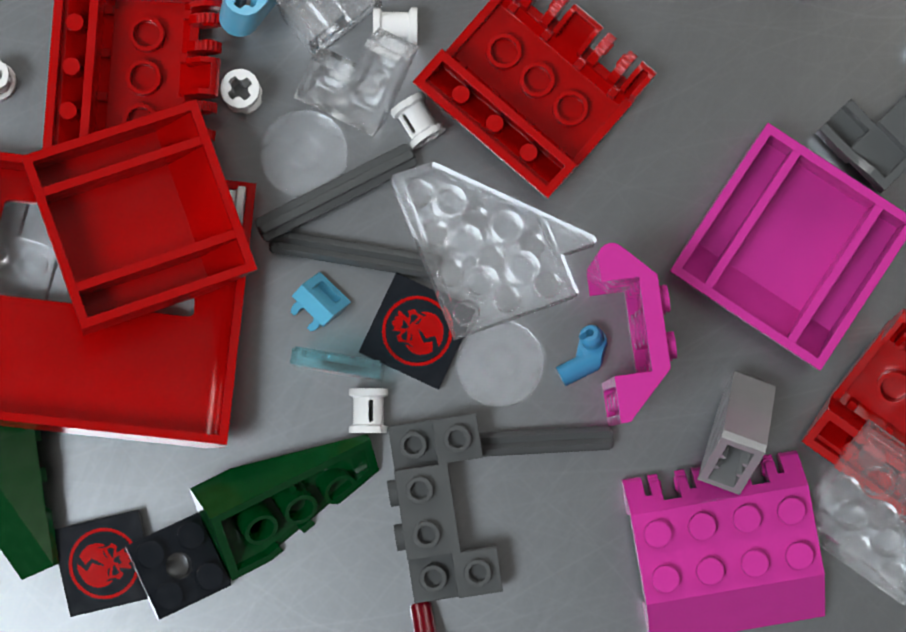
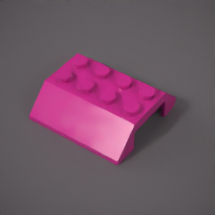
M608 243L600 248L588 266L587 282L589 296L620 292L625 294L636 373L614 376L602 383L608 426H617L633 420L671 369L670 361L677 359V347L674 332H666L664 316L670 312V298L667 285H659L658 274L621 245Z
M797 450L777 453L779 473L777 472L772 455H764L760 462V470L762 476H764L765 483L752 485L750 478L740 495L697 480L701 466L690 468L693 488L689 487L684 469L674 471L673 484L678 498L664 500L661 481L658 479L657 474L647 475L650 496L645 495L641 477L622 480L626 513L630 515L645 600L642 603L647 632H736L825 616L824 567L809 485Z

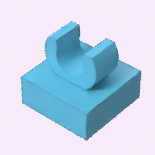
M318 272L303 283L292 295L297 302L293 304L291 313L295 316L305 309L314 318L313 322L307 327L311 332L321 325L324 327L346 309L351 301L321 272Z

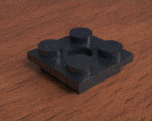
M199 512L124 546L158 620L231 586V582ZM173 553L182 554L188 561V571L180 579L171 577L166 570V561Z

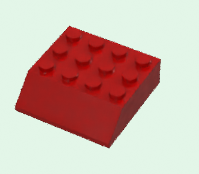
M196 99L21 156L83 336L213 292L257 271V266Z

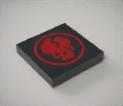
M396 273L359 353L439 390L476 310Z
M140 510L54 529L59 568L70 617L148 599L124 547L146 537Z

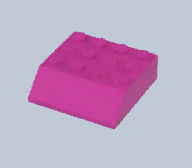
M767 123L759 132L692 233L669 272L818 371H821L905 243L906 213L770 123Z

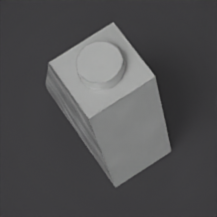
M734 371L722 392L697 480L738 495L741 494L766 453L776 393L775 385L766 383L757 376L744 375Z

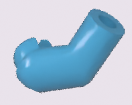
M587 325L582 328L579 333L576 357L556 367L565 387L601 368L607 347L606 334L598 326Z

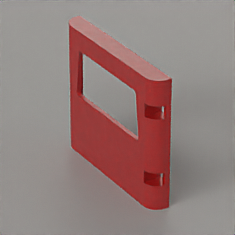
M0 152V223L4 207L8 202L37 205L21 158L23 154ZM226 180L229 190H237L239 186L246 187L242 227L250 246L257 183ZM246 276L213 292L195 297L194 313L191 316L152 312L83 336L72 303L0 295V426L199 448L227 447Z

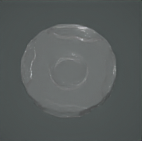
M312 110L292 111L281 115L269 125L261 140L260 159L265 175L277 189L293 197H299L341 176L346 168L348 149L342 131L331 118Z
M495 319L477 325L465 335L457 350L456 371L461 386L471 398L486 406L507 407L520 403L534 392L542 377L543 355L539 342L528 329L513 321Z

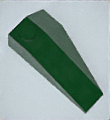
M0 426V549L23 580L59 564L52 511L45 506L42 483L47 482L46 467H40L36 444L37 441L42 440L41 431Z
M365 434L230 468L190 488V491L212 543L233 581L272 561L284 551L280 546L299 529L303 533L308 531L315 525L312 520L313 517L329 504H340L376 474L379 468L371 439Z

